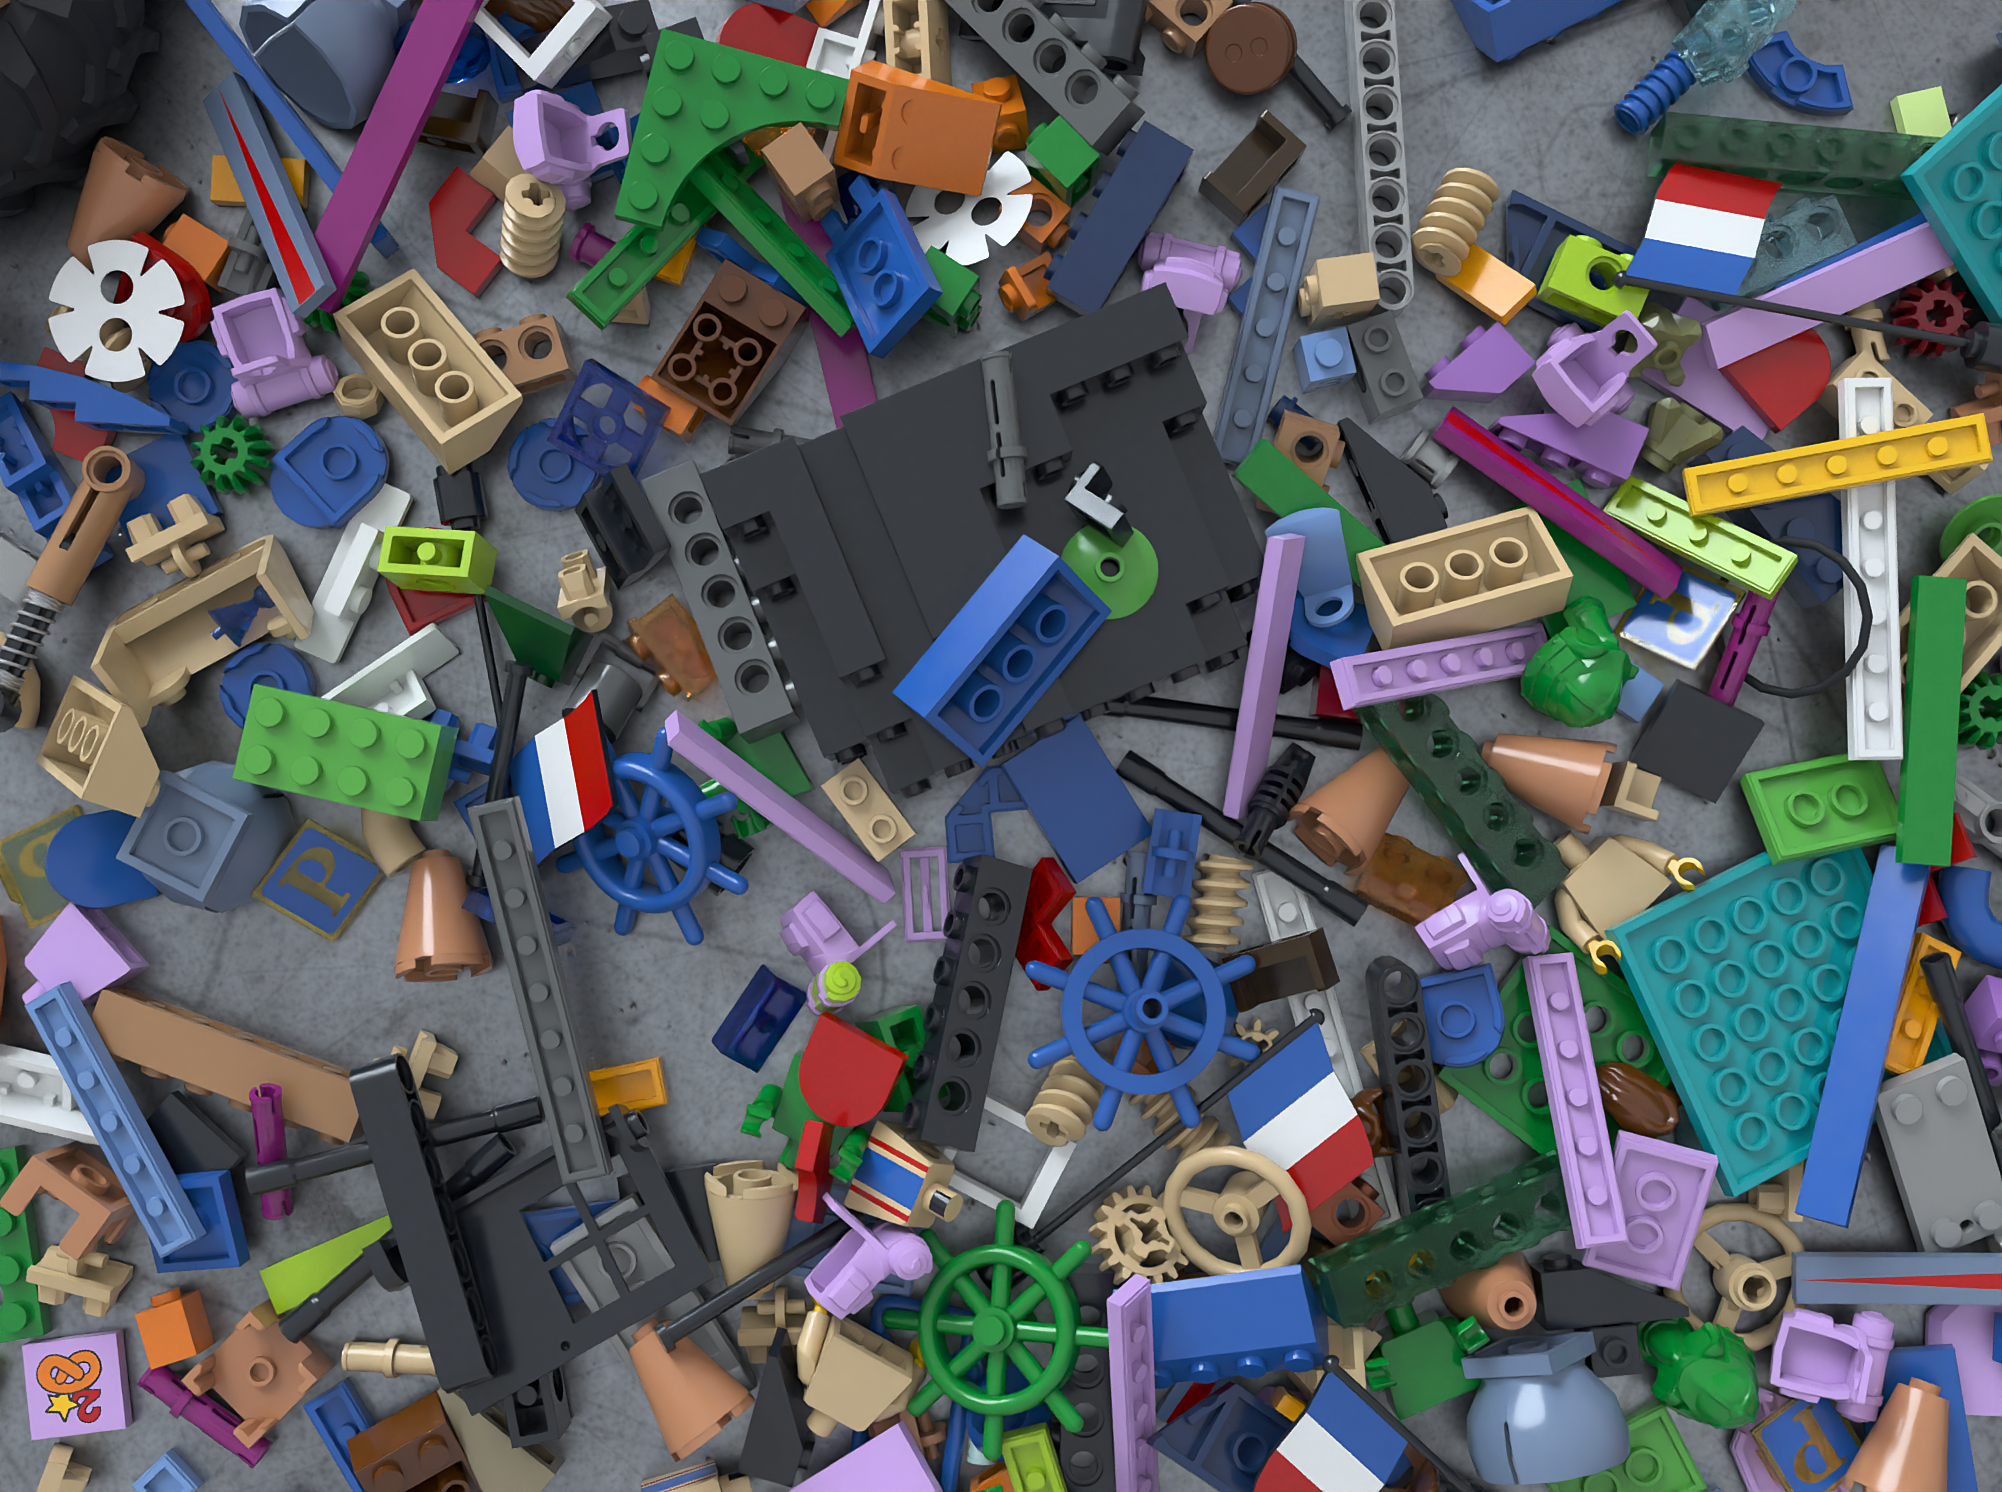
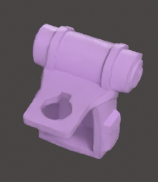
M543 90L527 92L514 101L513 142L516 155L524 171L533 174L539 180L557 185L562 190L566 199V210L574 211L591 203V175L604 165L629 157L632 146L629 112L626 109L618 108L595 116H589L581 112L579 106L565 101L563 97ZM615 124L619 131L617 145L609 151H606L602 146H596L595 138L602 135L606 126Z
M1149 232L1143 243H1140L1137 251L1138 265L1140 266V271L1144 272L1141 291L1166 282L1176 307L1184 309L1183 316L1188 323L1187 334L1189 336L1184 349L1186 354H1190L1193 350L1202 315L1214 316L1215 313L1222 312L1227 302L1228 292H1231L1237 286L1242 277L1243 267L1241 266L1240 253L1226 250V246L1218 245L1216 248L1174 238L1171 233L1167 232L1164 235Z
M272 288L244 295L212 308L214 320L210 323L218 343L217 347L224 358H230L234 368L230 369L232 376L239 380L231 384L233 404L244 418L250 419L259 415L264 417L270 415L272 411L312 398L315 400L323 398L325 394L335 390L339 381V373L336 366L325 354L311 356L302 336L306 333L305 323L302 317L292 314L282 289Z
M1628 310L1624 311L1602 330L1593 333H1585L1576 322L1568 323L1556 328L1550 335V339L1547 342L1549 349L1536 361L1537 369L1532 373V377L1543 397L1559 415L1563 416L1576 428L1583 424L1591 426L1609 412L1620 415L1628 410V406L1634 400L1636 394L1627 383L1628 376L1632 368L1650 354L1658 344ZM1618 330L1630 331L1635 336L1638 344L1635 352L1628 353L1622 351L1620 354H1617L1611 347L1616 343L1615 335Z
M1464 852L1457 855V857L1474 882L1477 890L1415 926L1419 936L1438 964L1449 971L1453 969L1463 970L1477 965L1483 961L1484 953L1505 944L1521 954H1544L1549 949L1551 941L1547 923L1534 912L1532 903L1524 895L1513 889H1503L1492 894Z
M828 1192L823 1195L822 1198L827 1205L852 1227L804 1280L809 1294L833 1315L842 1320L849 1313L855 1314L873 1299L872 1290L876 1285L886 1279L891 1273L905 1280H913L923 1276L924 1273L931 1272L933 1265L930 1249L923 1238L915 1235L911 1227L879 1219L869 1229Z
M1795 1308L1793 1312L1783 1311L1772 1347L1769 1384L1777 1386L1779 1393L1802 1399L1805 1402L1818 1403L1820 1397L1832 1399L1837 1402L1836 1410L1843 1417L1854 1422L1868 1423L1869 1421H1876L1879 1406L1882 1405L1884 1398L1882 1396V1389L1889 1353L1893 1349L1895 1341L1892 1339L1895 1323L1883 1316L1882 1313L1874 1311L1856 1312L1852 1325L1835 1324L1831 1316L1807 1309Z

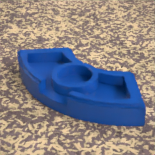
M1788 31L1743 40L1737 46L1740 58L1754 82L1768 96L1785 107L1815 116L1846 115L1854 109L1843 64L1824 65L1810 60L1794 46Z

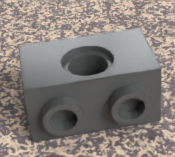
M1391 310L1346 326L1356 367V373L1352 380L1369 425L1412 410L1424 397Z

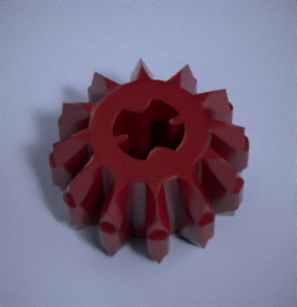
M1927 278L1918 282L1917 286L1909 285L1900 291L1898 295L1900 300L1893 302L1888 309L1896 319L1888 322V324L1963 337L1967 330L1972 329L1964 319L1970 317L1975 309L1962 307L1960 301L1964 300L1967 292L1959 291L1956 294H1952L1951 280H1944L1936 285L1933 278ZM1930 316L1932 321L1929 322L1927 317ZM1903 336L1896 338L1893 346L1900 347L1907 343L1908 357L1915 358L1924 354L1927 360L1936 359L1942 356L1943 352L1950 353L1959 348L1958 346Z

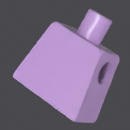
M70 902L25 957V966L38 981L22 995V999L25 1004H28L59 984L71 981L86 1008L98 1001L102 989L121 986L144 972L150 965L100 909H86Z

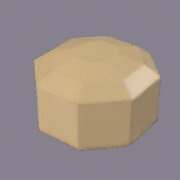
M354 373L339 379L333 392L336 404L342 414L359 420H364L378 414L384 402L383 393L368 375Z

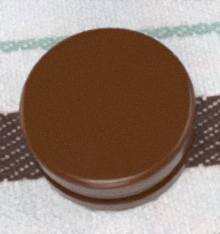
M1256 1L1231 7L1214 21L1209 30L1205 45L1207 65L1215 80L1224 88L1234 93L1251 95L1274 87L1288 75L1296 59L1297 36L1293 24L1283 11L1269 3Z

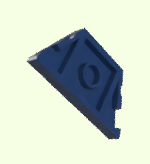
M1514 189L1506 200L1507 266L1536 285L1537 294L1557 248L1569 235L1592 237L1602 244L1603 249L1617 255L1630 254L1634 256L1637 249ZM1590 272L1589 279L1591 284L1599 290H1606L1605 279L1598 273ZM1536 296L1526 304L1565 324L1576 322L1585 333H1593L1601 328L1597 324L1538 300Z
M1229 1381L1151 1435L1146 1444L1218 1492H1253L1252 1487L1256 1475L1268 1453L1294 1422L1237 1383Z

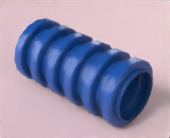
M1670 50L1664 57V60H1660L1655 65L1654 70H1650L1644 76V80H1640L1634 86V90H1630L1624 96V100L1616 103L1614 113L1619 124L1630 133L1643 135L1649 129V125H1653L1659 119V115H1664L1669 110V106L1674 105L1679 100V96L1684 95L1690 86L1700 79V72L1694 60L1682 51Z

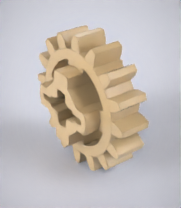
M1129 1185L1121 1190L1119 1194L1117 1192L1112 1193L1103 1200L1105 1205L1094 1211L1093 1216L1099 1222L1089 1229L1088 1234L1099 1238V1243L1092 1247V1254H1103L1105 1260L1101 1263L1099 1269L1103 1272L1112 1268L1116 1272L1113 1280L1114 1284L1119 1285L1135 1274L1150 1279V1284L1172 1282L1179 1277L1177 1271L1187 1266L1189 1261L1182 1255V1248L1168 1232L1165 1221L1166 1215L1162 1209L1164 1192L1153 1198L1150 1186L1145 1185L1136 1193L1133 1186ZM1132 1210H1139V1211H1142V1212H1141V1214H1137V1213L1133 1212ZM1186 1223V1227L1188 1229L1190 1228L1189 1223ZM1141 1262H1145L1149 1266L1153 1265L1154 1263L1158 1264L1159 1266L1142 1267L1139 1265Z

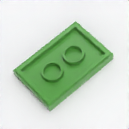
M1848 753L1751 772L1739 779L1773 866L1896 840L1898 803L1879 760H1848Z
M1659 1399L1624 1416L1628 1424L1631 1450L1624 1463L1598 1474L1561 1482L1545 1483L1549 1492H1702L1708 1489L1666 1407L1662 1406Z

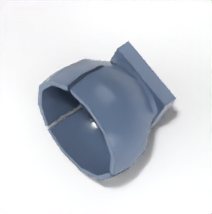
M247 0L242 6L239 22L249 51L256 52L253 56L273 84L304 113L333 129H351L369 117L412 25L410 0ZM282 28H284L282 31H280L278 34H276L274 37H272L270 40H268V41L262 46V44H263L269 37H271V36L274 35L276 32H278L279 30H281Z
M212 760L175 773L161 770L157 778L160 780V789L154 803L150 807L145 806L140 818L136 817L116 859L142 871L143 876L170 901L209 912L223 913L265 897L262 894V888L295 845L298 831L289 800L282 797L285 794L281 790L232 779L235 764ZM275 796L277 798L266 799L265 797Z
M1592 1331L1508 1336L1461 1359L1465 1379L1480 1378L1482 1381L1467 1415L1468 1451L1475 1471L1480 1478L1494 1484L1514 1486L1519 1484L1511 1457H1513L1521 1485L1571 1480L1598 1474L1624 1463L1631 1453L1628 1424L1615 1393L1585 1365V1358L1597 1351Z

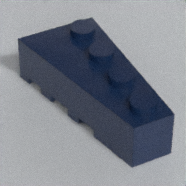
M1144 120L1138 132L1129 129L1116 152L1118 156L1122 157L1113 174L1105 170L1092 192V196L1098 199L1089 215L1081 211L1067 237L1074 240L1065 256L1056 253L1043 276V278L1050 281L1046 287V294L1082 316L1103 308L1127 269L1126 264L1129 259L1134 257L1140 243H1143L1154 217L1160 215L1176 185L1175 182L1179 183L1187 171L1194 149Z
M1742 425L1722 436L1721 443L1703 451L1687 463V465L1691 468L1777 451ZM1831 493L1725 511L1736 526L1765 540L1783 536L1816 540L1843 555L1841 501ZM1782 546V548L1796 554L1798 557V563L1783 585L1801 609L1824 603L1843 588V570L1837 563L1812 549Z

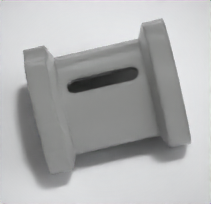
M1422 429L1399 460L1405 465H1410L1429 479V486L1435 490L1448 477L1461 457L1455 453L1449 454L1428 438L1429 432Z

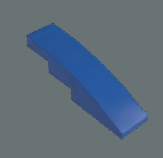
M0 361L1 387L5 389L29 390L28 400L51 410L75 411L74 421L93 430L188 435L189 426L126 393L80 376L35 365Z
M10 391L0 397V477L5 487L18 496L34 531L45 537L48 542L73 497L76 487L17 396ZM107 542L92 569L114 557Z

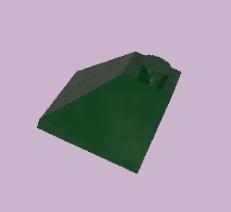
M488 585L484 595L516 661L534 665L533 675L527 677L549 688H553L556 681L569 686L590 645L593 635Z

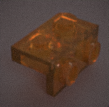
M673 593L639 619L634 616L627 621L628 631L631 634L626 638L628 644L641 660L645 661L648 657L652 659L661 670L656 674L657 679L672 697L680 694L688 703L718 679L696 621Z
M1385 833L1368 867L1357 878L1352 893L1368 902L1369 905L1415 927L1433 914L1451 905L1456 892L1466 883L1469 874L1467 871L1456 867L1455 863L1448 858L1434 856L1414 846L1405 837Z

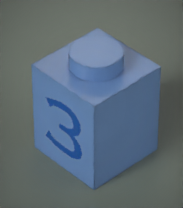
M1346 327L1300 336L1292 349L1302 394L1346 385L1356 373Z

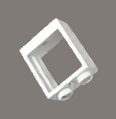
M489 0L483 1L474 21L534 81L552 89L612 19V16L596 0H573L575 4L532 55L484 8Z
M987 1091L984 1109L1030 1132L1025 1122L1027 1111ZM1068 1140V1144L1063 1147L1049 1146L1020 1204L957 1170L954 1171L949 1185L995 1210L1000 1201L1010 1200L1015 1205V1220L1033 1229L1077 1142ZM934 1146L951 1161L957 1153L955 1150Z

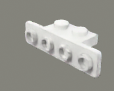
M870 0L858 39L818 27L806 68L849 79L851 69L870 60L877 61V52L873 51L877 35H885L883 0ZM823 129L829 131L823 153L835 169L837 164H834L833 160L839 131Z
M385 483L376 497L349 520L311 604L314 616L310 637L301 641L297 636L294 641L296 648L330 663H339L360 615L365 612L371 601L372 589L379 576L377 569L385 526L401 527L413 501L411 494Z
M431 623L322 696V698L421 720L436 710L422 678L458 655L459 650L456 644L436 624Z
M0 1044V1122L31 1129L39 1133H48L78 1140L82 1143L99 1145L52 1056Z

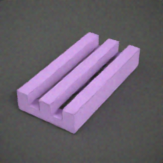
M947 846L900 849L905 943L946 940L947 937L943 934V927L946 916L950 911ZM938 856L942 931H933L929 857ZM919 857L923 932H914L910 858Z

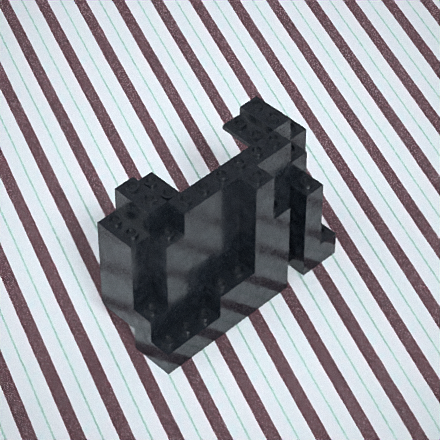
M1166 282L999 350L1008 351L1013 354L1012 363L1022 446L1027 447L1028 459L1024 461L1027 492L1030 504L1014 509L997 508L993 465L988 463L987 452L991 450L980 358L841 415L843 427L799 445L794 436H791L700 474L722 530L729 536L749 587L759 600L825 759L830 761L837 760L838 764L845 765L855 761L857 758L867 756L865 747L871 745L890 792L895 795L902 792L906 799L933 789L930 780L937 778V773L945 771L947 778H951L975 768L971 758L923 720L892 692L1023 534L1061 558L1069 540L1079 530L1088 526L1075 517L1065 498L1068 495L1069 487L1074 478L1079 473L1086 471L1094 461L1104 466L1113 482L1107 494L1117 499L1126 507L1128 512L1125 514V517L1129 524L1149 540L1156 553L1159 572L1155 590L1146 604L1135 613L1121 619L1105 620L999 747L992 756V759L1000 758L1020 749L1017 740L1033 733L1036 734L1038 741L1064 731L1067 727L1064 720L1080 714L1083 722L1103 715L1110 711L1107 702L1125 695L1128 703L1151 695L1156 692L1153 683L1167 677H1171L1173 684H1177L1200 674L1199 668L1206 666L1208 673H1211L1240 659L1238 651L1245 647L1248 642L1231 604L1255 594V591L1259 589L1264 557L1203 416L1207 401L1184 348L1189 336ZM1112 559L1104 560L1100 565L1101 572L1107 577H1113L1119 573V565Z

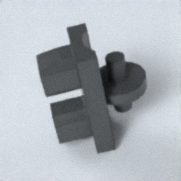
M247 208L236 238L230 237L227 244L231 251L217 284L220 288L240 296L272 289L275 287V280L277 278Z

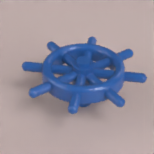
M665 727L657 731L652 754L630 752L616 756L606 736L617 800L621 810L615 808L603 823L616 829L615 835L606 838L601 823L598 827L573 840L575 851L560 856L556 861V868L559 872L566 874L584 867L595 884L610 898L619 903L614 922V930L618 935L625 936L632 931L636 911L652 914L672 911L687 943L693 946L699 945L704 939V932L689 902L707 889L711 882L735 895L744 894L749 887L745 877L719 864L721 840L716 817L734 810L738 803L737 797L731 792H724L707 799L693 779L678 766L671 763L673 749L668 746ZM629 780L645 784L641 805ZM662 797L668 802L665 805L661 804ZM685 829L689 847L675 840L678 831ZM621 853L629 858L627 868L623 866L615 855ZM667 858L687 868L686 875L680 884ZM647 863L658 885L644 881Z
M1179 894L1173 899L1162 931L1140 928L1118 933L1102 899L1096 896L1090 897L1085 903V909L1100 941L1079 958L1070 973L1036 960L1028 962L1025 967V973L1028 978L1063 991L1060 1003V1019L1064 1037L1033 1050L1028 1056V1063L1034 1069H1041L1073 1055L1078 1064L1091 1077L1105 1085L1093 1118V1125L1098 1131L1110 1129L1123 1093L1150 1095L1169 1092L1183 1125L1190 1129L1196 1128L1201 1122V1116L1186 1083L1194 1079L1206 1068L1217 1051L1251 1063L1260 1056V1049L1255 1044L1224 1033L1226 1003L1222 986L1252 973L1256 967L1255 959L1250 955H1242L1213 968L1207 958L1197 948L1180 938L1191 908V900L1187 895ZM1138 949L1154 951L1142 986L1126 951ZM1107 959L1124 994L1089 981L1097 968ZM1174 959L1190 973L1192 979L1160 993L1171 960ZM1199 996L1202 998V1024L1169 1012V1010ZM1082 1000H1087L1117 1013L1084 1027L1082 1022ZM1162 1030L1196 1042L1189 1054L1178 1064ZM1125 1031L1112 1066L1095 1051L1092 1045ZM1143 1037L1160 1073L1150 1075L1131 1073Z

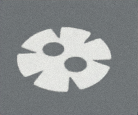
M1007 151L989 171L987 170L982 195L964 194L965 199L962 206L956 212L948 215L940 214L935 209V199L942 190L916 185L908 200L905 214L907 217H929L912 227L924 254H926L931 245L940 250L946 242H949L946 255L964 266L977 263L989 257L985 234L989 235L1001 246H1006L1025 223L1033 199L1031 194L1008 195V193L1029 183L1031 176L1024 163L1014 154ZM984 198H997L1002 204V212L999 218L989 225L980 226L975 224L972 220L974 206Z
M108 240L89 245L88 252L94 274L75 257H71L61 268L52 285L49 300L74 308L72 312L56 315L48 319L52 336L59 351L68 362H73L88 348L93 347L85 368V374L110 382H124L145 376V370L139 348L158 365H162L173 353L180 340L184 322L159 314V311L185 303L181 285L172 268L163 259L158 261L145 274L140 275L148 254V247L126 240ZM115 270L127 273L133 282L131 297L121 304L110 303L101 292L103 278L106 274ZM112 318L125 320L132 330L130 344L124 350L118 352L106 349L100 340L102 325Z

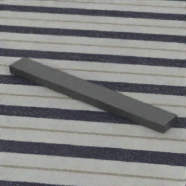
M514 796L471 806L467 810L562 1183L564 1185L610 1175L614 1169L520 797Z

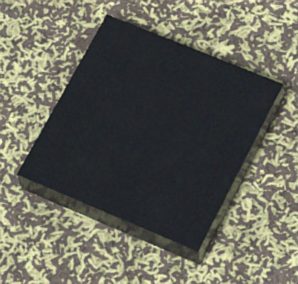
M1676 679L1629 759L1630 762L1637 764L1638 767L1716 804L1765 723L1754 715Z

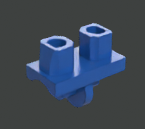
M438 708L432 712L427 720L459 728L461 724L458 716ZM476 723L468 742L456 739L445 792L451 788L454 781L468 785L472 779V771L490 776L497 728L483 723Z
M1155 808L1142 893L1169 897L1184 894L1190 898L1202 815Z

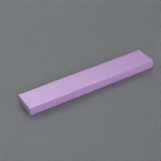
M1925 222L1754 299L1841 315L1949 267L1954 263L1930 224ZM1736 306L1700 322V326L1703 331L1702 341L1710 368L1720 369L1823 322Z
M1288 533L1267 538L1223 806V815L1235 819L1249 815L1248 804L1266 773L1306 536Z
M1542 623L1343 657L1330 662L1343 710L1522 676L1526 664L1548 640Z
M675 710L665 720L668 746L879 903L885 904L896 893L887 868L678 710Z
M1573 952L1528 956L1522 959L1576 1249L1629 1243Z
M1135 1274L1107 1299L1116 1492H1159L1157 1450L1146 1444L1149 1437L1157 1432L1150 1279Z

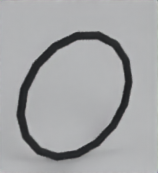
M1791 536L1767 540L1779 547L1787 545L1812 549L1837 563L1856 588L1862 613V623L1858 645L1844 667L1820 684L1788 689L1764 684L1749 673H1747L1744 682L1761 693L1790 699L1824 693L1851 674L1868 648L1873 613L1866 584L1846 557L1820 541ZM1721 576L1716 585L1726 588L1730 580ZM1716 603L1711 607L1709 621L1712 620L1721 604ZM1719 624L1713 633L1716 650L1722 657L1726 646L1721 625Z

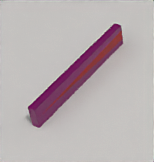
M1452 406L1433 435L1435 440L1660 598L1666 600L1677 588L1683 570L1680 564L1506 442L1500 440V438L1456 407Z

